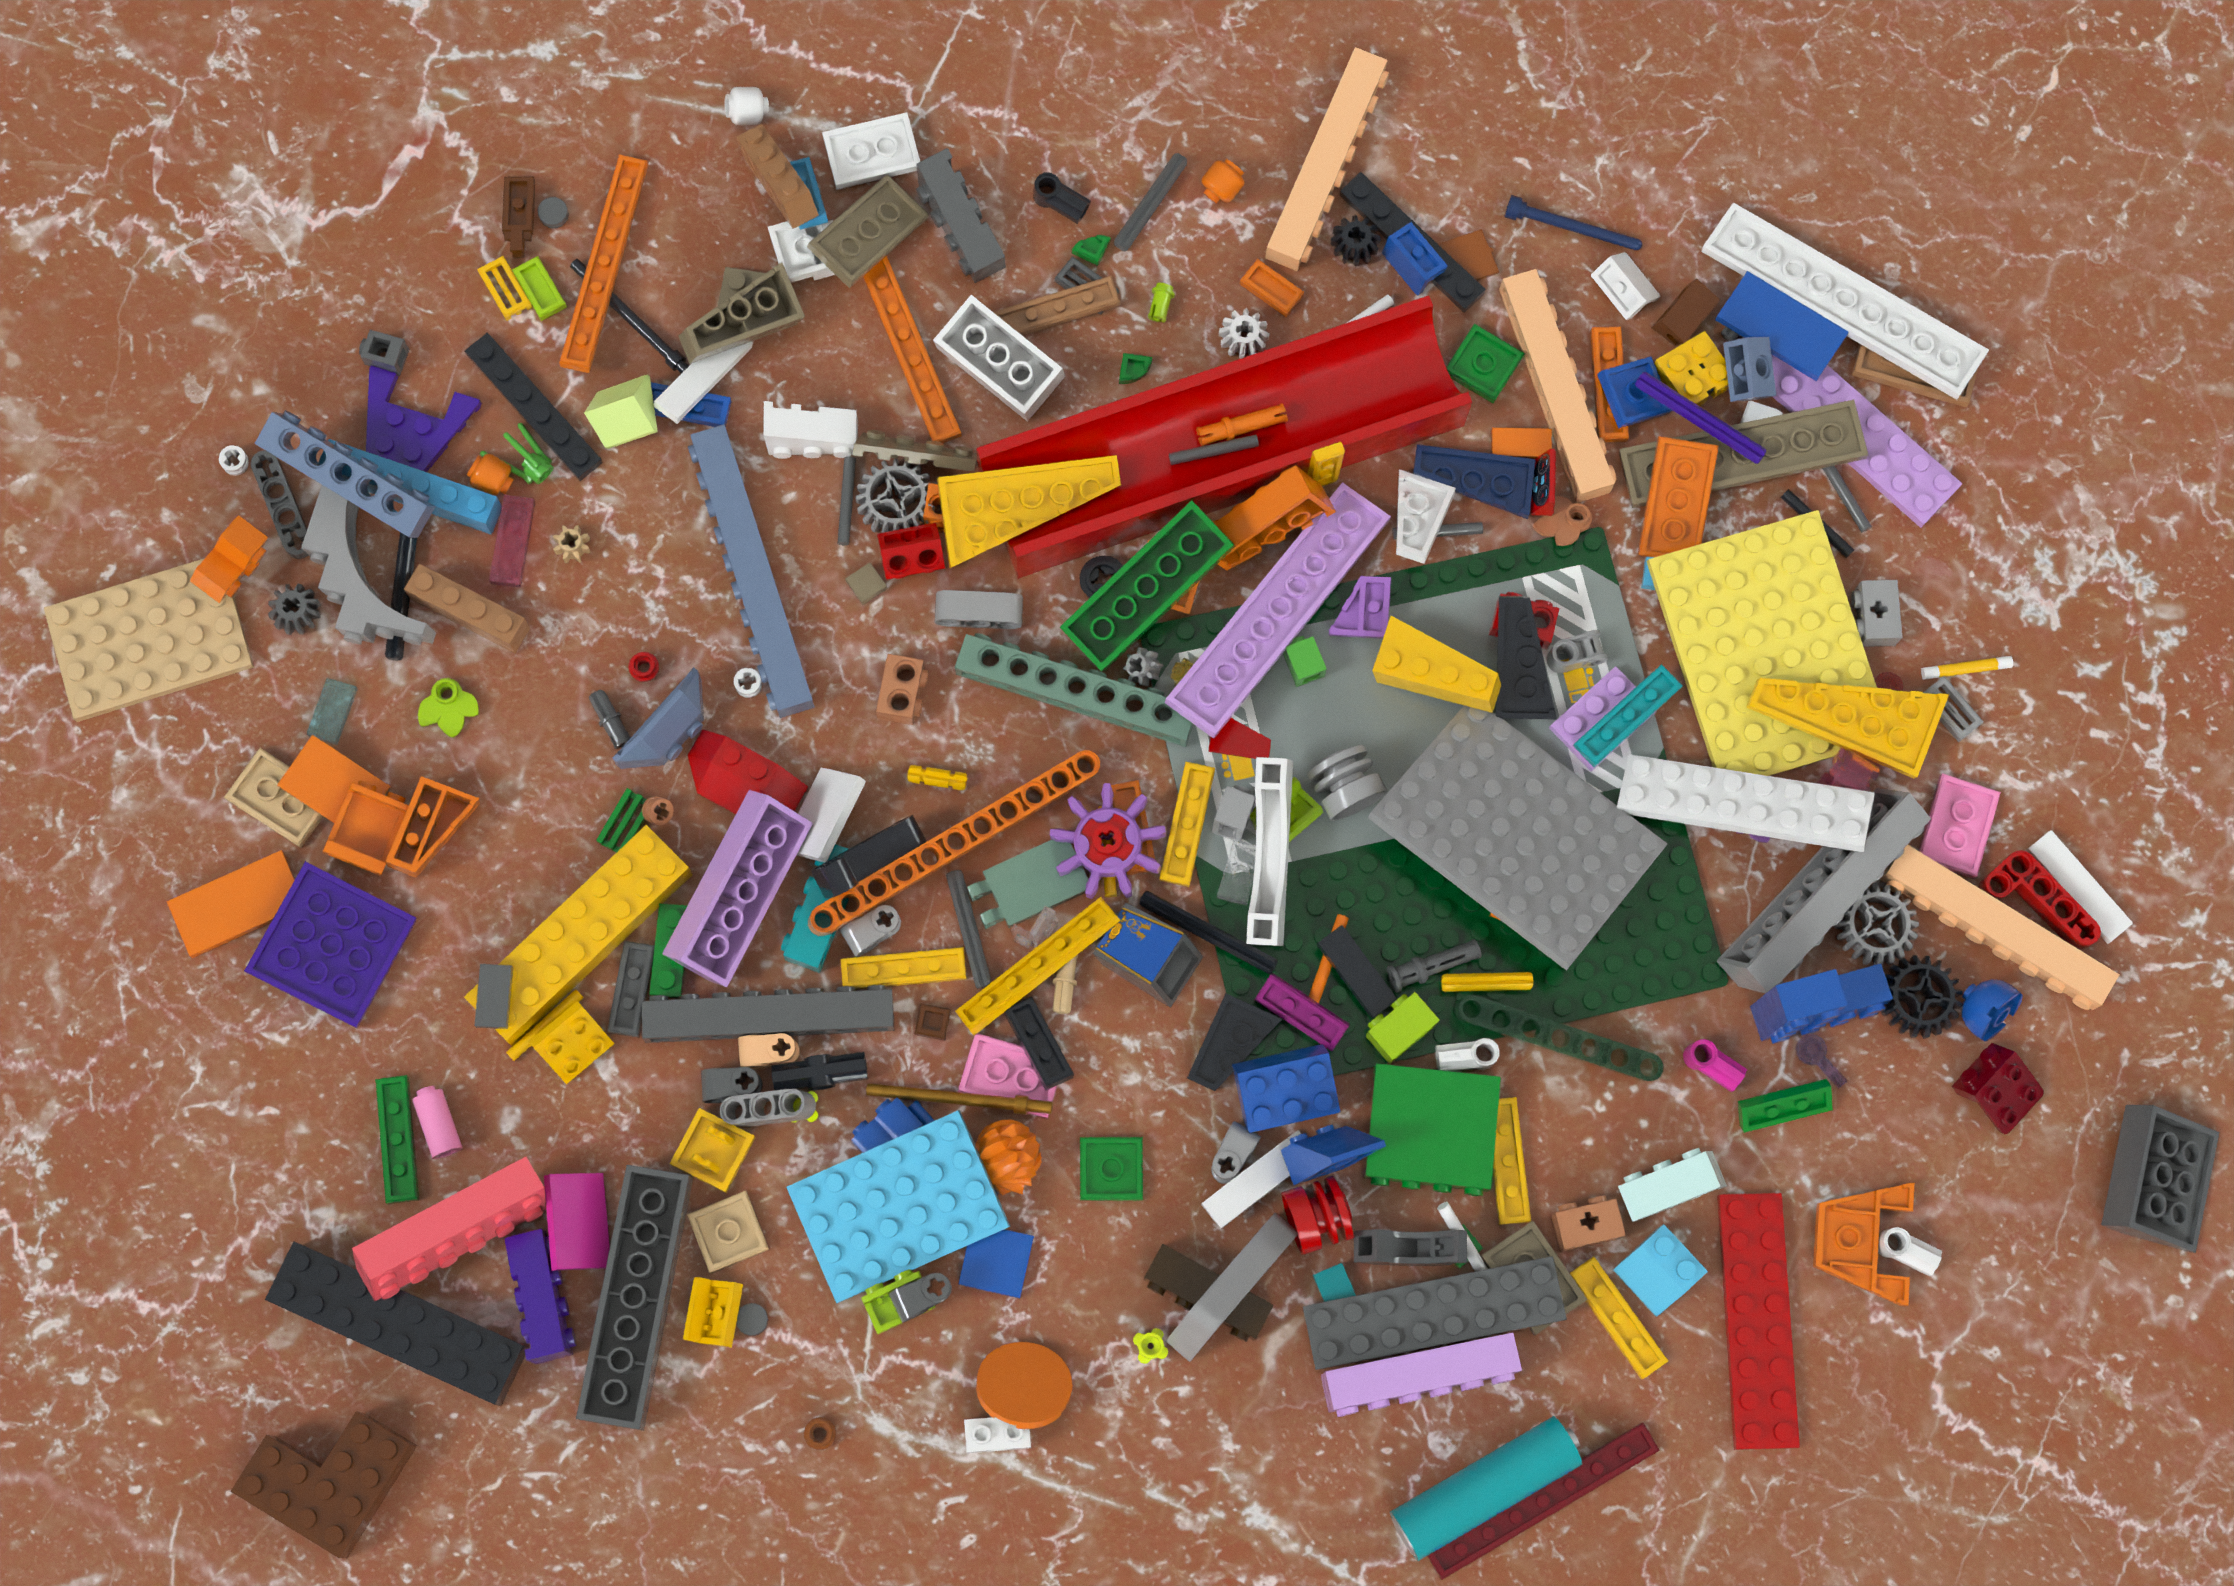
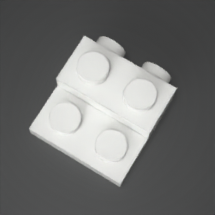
M833 220L801 230L799 226L792 229L788 222L768 227L778 264L783 263L791 283L813 277L815 281L835 275L807 248L808 243L830 225Z

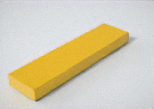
M1185 762L1160 881L1190 887L1214 779V767Z
M964 947L840 959L842 985L855 987V990L867 989L871 985L891 987L967 979Z
M1516 1097L1501 1098L1498 1105L1493 1180L1499 1225L1531 1222Z
M1594 1256L1570 1272V1275L1587 1298V1304L1641 1380L1668 1362V1359Z

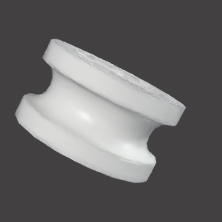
M227 446L219 454L220 465L230 475H240L249 466L248 456L238 446ZM232 455L235 458L239 455L238 460L240 462L236 466L233 463L229 466L230 461L228 458Z
M744 668L736 673L734 685L740 696L752 698L760 693L762 681L756 670ZM750 676L752 681L756 679V683L751 684V689L746 690L744 685L740 687V683L745 682V677Z

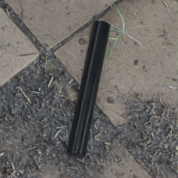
M1789 489L1780 497L1799 515L1813 512ZM1822 520L1829 543L1847 558L1855 549Z

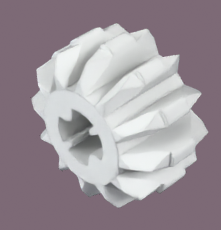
M1247 308L1244 309L1241 316L1234 310L1231 315L1232 319L1227 317L1223 319L1222 324L1224 327L1219 329V336L1223 338L1221 340V347H1229V356H1233L1238 352L1239 359L1245 357V353H1248L1250 356L1256 354V350H1265L1266 344L1264 342L1269 340V333L1265 331L1268 324L1266 321H1259L1260 314L1258 312L1251 317ZM1241 332H1247V337H1241Z

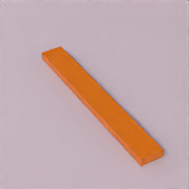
M619 154L560 358V367L590 373L648 169L647 160Z
M886 255L863 276V279L931 440L946 443L961 437L962 433Z

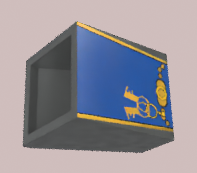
M1125 903L1123 908L1116 913L1120 922L1109 929L1098 940L1093 955L1103 966L1171 1008L1201 962L1203 955L1184 932Z

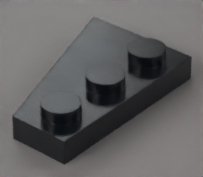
M1225 993L1187 1079L1216 1091L1233 1073L1232 1064L1243 1062L1282 1019Z

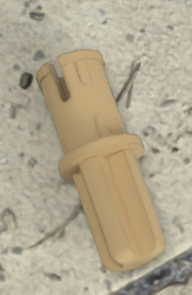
M1078 955L1057 970L1056 978L1053 979V984H1055L1053 1011L1058 1014H1069L1071 1012L1073 987L1077 986V981L1074 978Z

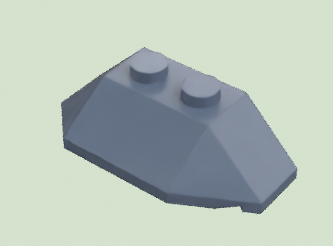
M694 667L690 670L687 676L614 755L613 760L620 769L665 765L668 760L673 761L679 756L683 749L681 745L689 737L692 739L700 732L703 727L704 711L702 681L698 670Z

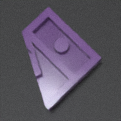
M1360 576L1335 623L1329 629V636L1383 639L1389 622L1391 577Z

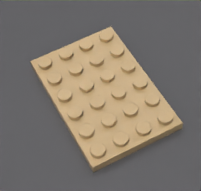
M204 559L44 607L71 712L76 722L254 668L234 596L230 598L226 595L218 603L190 582L195 569Z

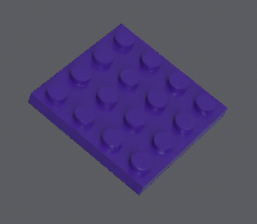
M305 861L244 971L358 1028L417 918Z

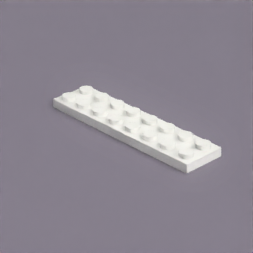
M1629 754L1617 809L1624 810L1629 815L1864 852L1874 802V792Z

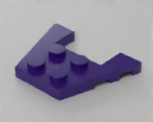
M370 366L366 452L428 472L448 448L447 444L457 432L460 433L467 425L466 421L470 416L480 409L482 405L480 399L454 392L445 418L439 419L389 403L398 379L397 374Z

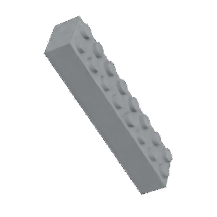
M1876 788L1874 790V802L1864 852L1822 846L1717 960L1719 965L1738 987L1766 994L1774 986L1783 984V979L1802 964L1804 956L1823 941L1827 931L1843 919L1844 913L1851 905L1860 901L1864 896V891L1883 876L1886 867L1904 853V848L1910 841L1922 834L1924 826L1931 820L1929 815L1909 792Z

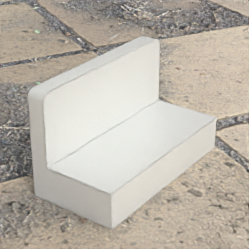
M1625 252L1610 256L1591 274V277L1626 320L1632 319L1647 303L1655 302L1661 297Z

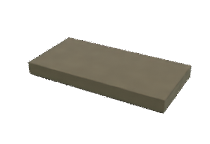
M887 174L808 243L807 248L850 288L925 222L929 214Z

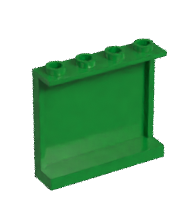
M1376 1063L1373 1071L1374 1085L1369 1135L1384 1140L1386 1147L1367 1157L1364 1178L1371 1179L1370 1184L1377 1186H1389V1181L1401 1182L1402 1188L1420 1190L1421 1185L1433 1186V1191L1441 1193H1452V1188L1464 1189V1195L1483 1196V1191H1490L1492 1187L1501 1077Z

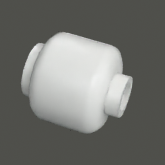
M734 87L730 94L725 96V115L735 125H759L762 122L763 115H768V98L763 97L761 90L757 87Z

